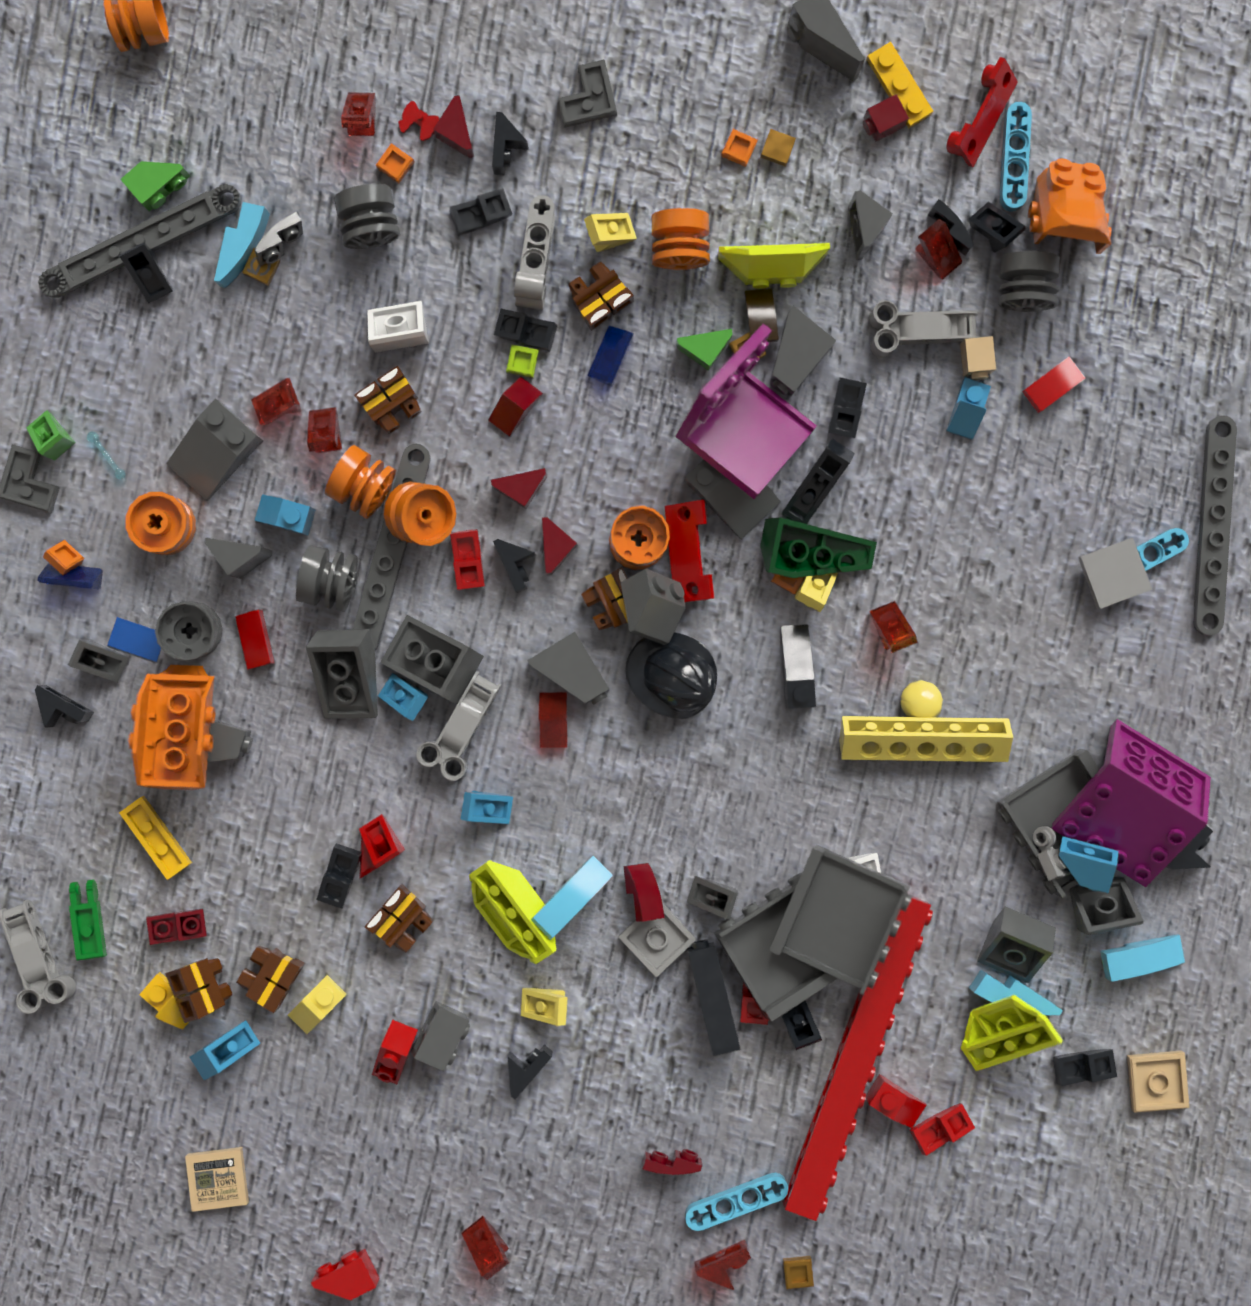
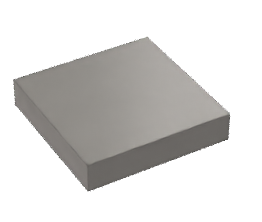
M1133 538L1078 557L1097 609L1152 590Z
M663 902L665 918L644 922H636L635 920L618 936L656 978L697 940Z

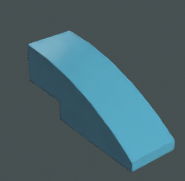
M243 202L237 229L225 228L214 281L220 287L226 288L238 277L244 269L253 248H256L262 239L270 213L264 206Z
M592 856L562 885L531 920L551 940L613 875Z
M1179 934L1124 944L1123 947L1100 951L1105 978L1111 982L1150 974L1185 963Z
M980 970L969 987L974 993L990 1002L1015 995L1044 1015H1060L1063 1011L1012 976H1009L1006 982L1002 984L983 970Z

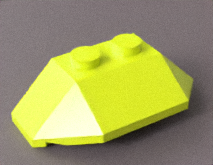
M830 243L719 246L718 259L744 284L753 285V288H768L769 284H780V287L791 288L797 286V283H801L826 257L830 250Z
M488 860L469 874L474 905L507 949L521 957L530 959V962L534 964L539 963L556 951L555 936L550 940L531 920L545 904L519 870Z
M1011 995L975 1008L970 1012L961 1050L975 1071H979L1059 1045L1062 1039L1044 1014L1017 996Z

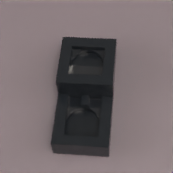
M503 188L478 195L475 200L451 206L449 209L458 236L487 227L513 214Z
M938 199L928 213V216L949 230L943 240L965 256L974 245L971 236L959 217L944 202Z
M501 308L494 336L533 348L551 351L558 325L555 322L532 318L524 313Z
M839 377L828 433L851 438L856 437L867 386L866 382Z
M335 844L316 900L343 909L362 855L361 851Z
M1113 1049L1082 1051L1053 1057L1056 1082L1060 1086L1083 1081L1093 1083L1117 1077Z

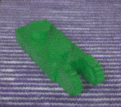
M94 879L88 880L86 883L87 903H81V890L78 882H72L69 886L71 903L69 911L77 961L107 956L97 883Z

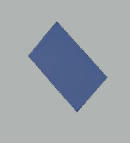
M119 617L116 618L107 646L157 662L161 647L157 643L155 630Z

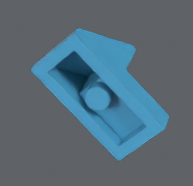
M968 378L963 379L948 423L947 432L971 440L974 438L987 410L984 407L991 389L990 385Z
M392 673L378 697L404 717L414 721L428 695Z
M481 791L465 792L460 820L509 824L513 797Z

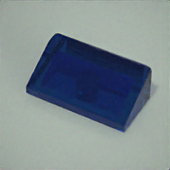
M609 325L587 376L612 387L634 338V333Z
M49 563L39 574L37 581L44 584L99 590L101 589L103 570L100 568L78 566L62 575Z

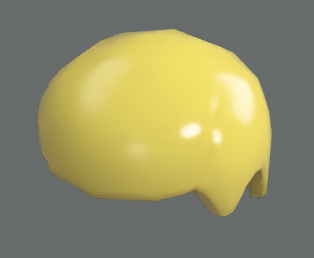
M919 680L910 683L903 690L900 704L907 717L937 718L941 713L943 699L939 689L933 683Z

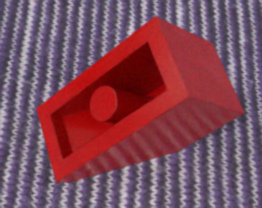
M881 1074L878 1075L866 1094V1100L870 1106L890 1119L910 1128H913L927 1105Z

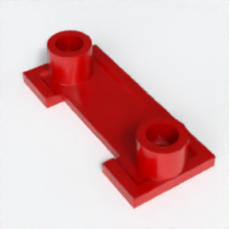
M999 57L996 65L988 64L983 70L981 77L982 86L990 88L972 125L965 123L961 132L953 131L947 140V152L962 156L969 167L975 166L1018 83L1008 62L1003 57Z
M696 500L666 505L665 516L666 523L669 526L670 538L668 545L672 579L681 583L684 589V602L714 599L712 574L703 575L698 525L707 524L705 501Z

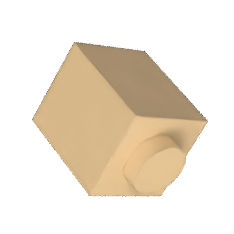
M993 336L965 339L960 344L963 377L971 376L972 380L989 378L988 374L996 370Z

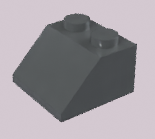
M645 569L621 582L629 632L666 645L670 642L686 608L683 597L684 589L680 582Z
M1004 906L991 925L977 962L1029 983L1053 954L1056 927Z

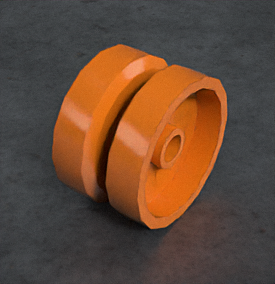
M417 482L403 483L390 492L385 502L384 519L386 526L393 536L404 542L426 546L441 543L450 535L456 521L457 512L454 500L446 490L437 485Z
M148 492L139 496L130 505L126 514V530L130 539L139 548L158 555H173L183 551L191 543L196 532V519L192 509L183 500L164 492Z

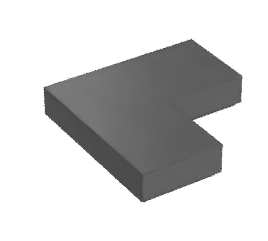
M605 59L578 65L584 92L558 98L564 128L617 116Z
M12 444L0 483V498L52 513L60 487L34 479L41 457L39 452Z

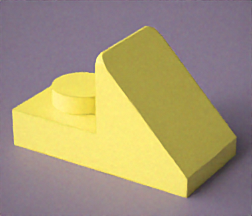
M628 213L591 214L584 219L588 235L597 252H602L637 239Z
M838 573L806 576L795 595L796 600L821 612Z
M326 975L288 1016L308 1034L346 996V993Z
M522 988L521 1016L556 1026L566 1025L568 997L565 996V991Z

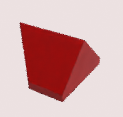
M382 814L359 828L361 833L360 851L362 852L359 879L405 850Z

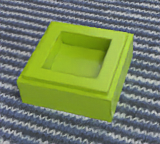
M511 345L506 372L534 378L539 350Z

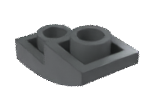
M297 212L278 222L259 241L255 248L259 266L266 263L271 264L279 260L284 255L283 244L294 242L303 234L302 221Z

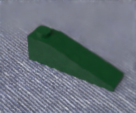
M777 517L765 519L760 548L766 572L788 578H799L872 569L877 542Z

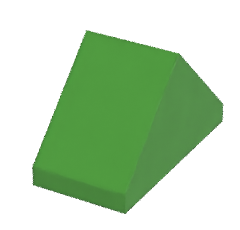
M732 329L680 337L677 338L676 345L678 350L709 371L730 342L733 333Z
M48 410L26 427L37 451L42 456L52 460H56L76 443Z

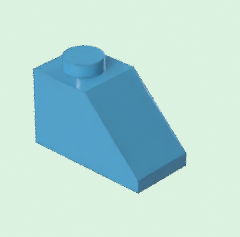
M262 494L254 521L308 536L316 510L307 505Z
M1062 836L1059 857L1079 885L1087 887L1092 891L1109 893L1117 867L1119 851Z
M245 1020L201 1048L189 1058L203 1080H206L224 1070L261 1043Z

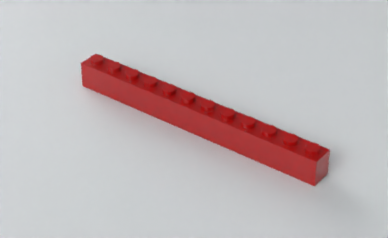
M912 896L906 912L900 910L896 920L900 921L901 924L895 938L890 935L885 946L890 947L884 963L878 961L874 971L879 973L873 989L867 987L864 994H861V989H859L788 1184V1194L782 1201L784 1209L814 1221H817L819 1213L823 1214L828 1203V1198L825 1196L828 1188H833L836 1182L837 1171L835 1169L838 1161L842 1162L845 1157L847 1145L844 1144L847 1136L852 1135L855 1130L857 1120L854 1117L857 1108L861 1109L866 1099L864 1089L867 1082L871 1083L876 1070L873 1064L876 1056L880 1057L884 1050L885 1041L883 1037L885 1031L890 1030L893 1025L895 1015L892 1012L895 1004H900L903 998L904 988L901 987L905 977L909 978L912 973L914 963L911 960L913 954L920 950L923 942V936H920L924 925L928 926L932 918L931 904L927 901Z

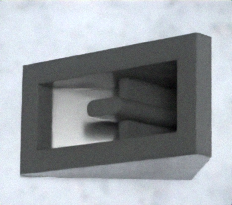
M79 639L68 665L118 683L129 657L92 640Z
M695 876L687 903L730 920L738 892L736 888Z

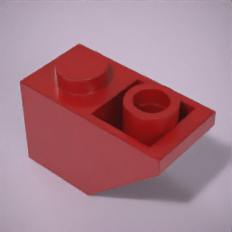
M395 1020L391 1021L372 1071L373 1076L386 1083L398 1084L418 1029Z
M366 1249L359 1252L352 1250L341 1257V1261L333 1265L331 1262L320 1266L316 1270L311 1284L315 1289L353 1300L375 1289L380 1277Z

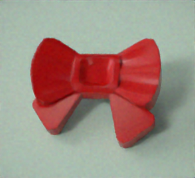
M410 101L402 113L403 120H399L398 124L402 133H405L414 122L420 125V140L425 141L434 134L433 129L440 118L437 115H428L424 111L419 110L417 104L414 101Z

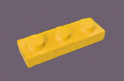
M892 42L867 55L866 60L887 95L891 97L897 94L909 117L906 124L908 129L933 114V109Z
M141 796L119 812L167 880L192 864L189 857L145 796Z

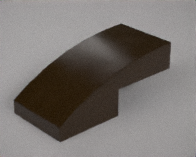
M772 288L744 291L750 337L762 324H765L772 330L766 341L778 342L779 337Z

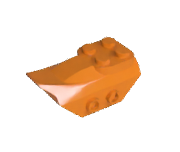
M1059 158L1056 161H1052L1049 167L1037 177L1034 199L1031 201L1028 210V218H1031L1029 232H1033L1034 244H1039L1050 234L1093 241L1096 254H1101L1111 245V227H1108L1109 213L1105 211L1103 199L1106 183L1104 173L1098 165L1094 163H1072L1068 159Z
M169 665L167 669L159 674L146 675L137 695L136 704L132 706L131 717L135 723L134 732H131L129 735V748L132 749L137 786L172 790H197L205 788L208 752H211L213 749V736L210 735V724H214L216 712L215 707L212 706L214 676H208L203 666Z

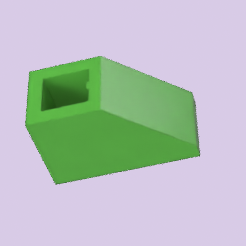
M141 161L120 180L150 212L152 209L161 207L165 203L166 197L173 191L183 188L190 175L181 164Z

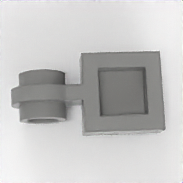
M1048 826L1037 828L1033 833V841L1041 850V853L1037 856L1048 881L1069 875L1068 868L1059 857V848H1053L1056 842V834L1053 829Z

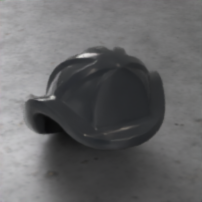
M674 632L670 642L666 645L642 638L632 648L626 661L625 673L631 691L643 705L659 715L674 719L690 718L700 713L709 704L715 693L717 667L714 658L702 643L690 636Z

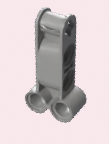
M545 195L534 197L529 206L520 271H517L514 287L515 306L544 309L546 297L545 282L555 223L554 203L552 199ZM541 210H545L544 215H540ZM536 235H542L545 237V239L541 242H535L532 240V238ZM532 261L541 263L538 268H530L528 266Z
M888 300L880 301L869 315L871 326L879 330L870 342V349L875 356L884 358L892 354L898 345L962 343L965 339L979 338V336H976V316H978V312L970 310L898 312L893 302ZM877 311H887L890 317L889 321L880 320L877 316ZM886 337L890 341V348L883 349L880 347L878 338Z
M478 671L470 681L437 741L421 744L416 752L417 760L423 766L432 767L441 764L442 775L451 781L458 780L467 773L468 765L462 755L501 687L500 683L496 685L480 676ZM477 683L478 685L491 691V694L477 687L475 684ZM428 746L434 747L437 751V758L433 762L425 760L423 756L424 749ZM451 760H457L461 764L462 769L459 775L454 776L448 772L447 765Z
M26 899L21 905L10 909H0V921L24 986V990L16 998L18 1009L23 1013L31 1014L44 1008L48 1003L58 1004L72 997L76 991V983L68 975L59 976L33 903ZM24 913L23 916L13 919V916ZM56 983L63 986V996L56 993ZM30 993L36 995L38 999L37 1005H33L30 1002Z

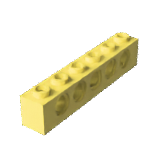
M842 716L839 744L842 760L1008 762L1013 734L1009 719Z

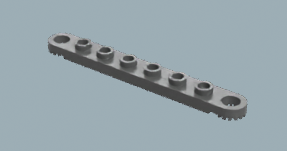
M228 184L220 185L209 192L206 191L66 259L50 269H46L39 276V288L51 298L62 297L125 266L119 254L143 242L154 252L233 214L241 206V195L235 187ZM232 193L234 196L233 203L228 206L221 205L220 197L222 194ZM57 276L60 280L59 288L54 291L49 290L47 287L48 280L51 277Z
M1218 416L1210 420L1206 430L1193 621L1197 632L1202 635H1215L1224 626L1237 436L1236 423L1228 416ZM1222 422L1224 425H1227L1229 431L1225 437H1219L1216 434L1215 426L1217 423ZM1206 614H1212L1216 620L1212 629H1206L1203 626L1202 619Z
M411 444L405 448L392 491L398 485L407 482L425 483L431 462V456L426 447L421 444ZM416 450L424 454V461L417 466L409 462V455ZM385 519L352 629H369L374 651L378 647L408 543L401 541L391 534L386 526Z

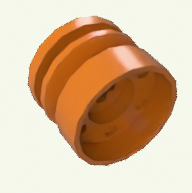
M103 0L109 31L121 52L129 51L131 45L134 49L141 48L142 34L149 46L169 42V30L161 0Z
M672 208L652 214V236L661 239L652 244V251L655 252L652 255V265L663 269L689 270L709 264L710 254L706 252L710 247L709 242L700 239L709 235V214L706 211L692 208Z
M353 445L343 454L332 471L325 488V495L340 504L345 503L353 496L350 509L354 512L360 509L359 515L368 519L388 496L396 475V469L389 465L384 468V462L381 460L376 461L368 468L371 455Z
M646 506L630 507L621 512L613 523L609 537L610 551L615 560L625 568L632 570L648 569L660 560L667 549L670 538L669 526L664 517L653 508ZM636 534L641 535V539L645 540L639 547L636 546L635 541L631 540L635 538Z

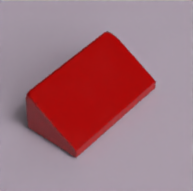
M258 609L235 616L247 670L275 664L263 610Z

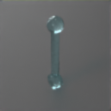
M93 431L87 434L88 441L96 445L115 471V477L119 480L124 479L126 476L125 471L119 469L100 443L99 435Z

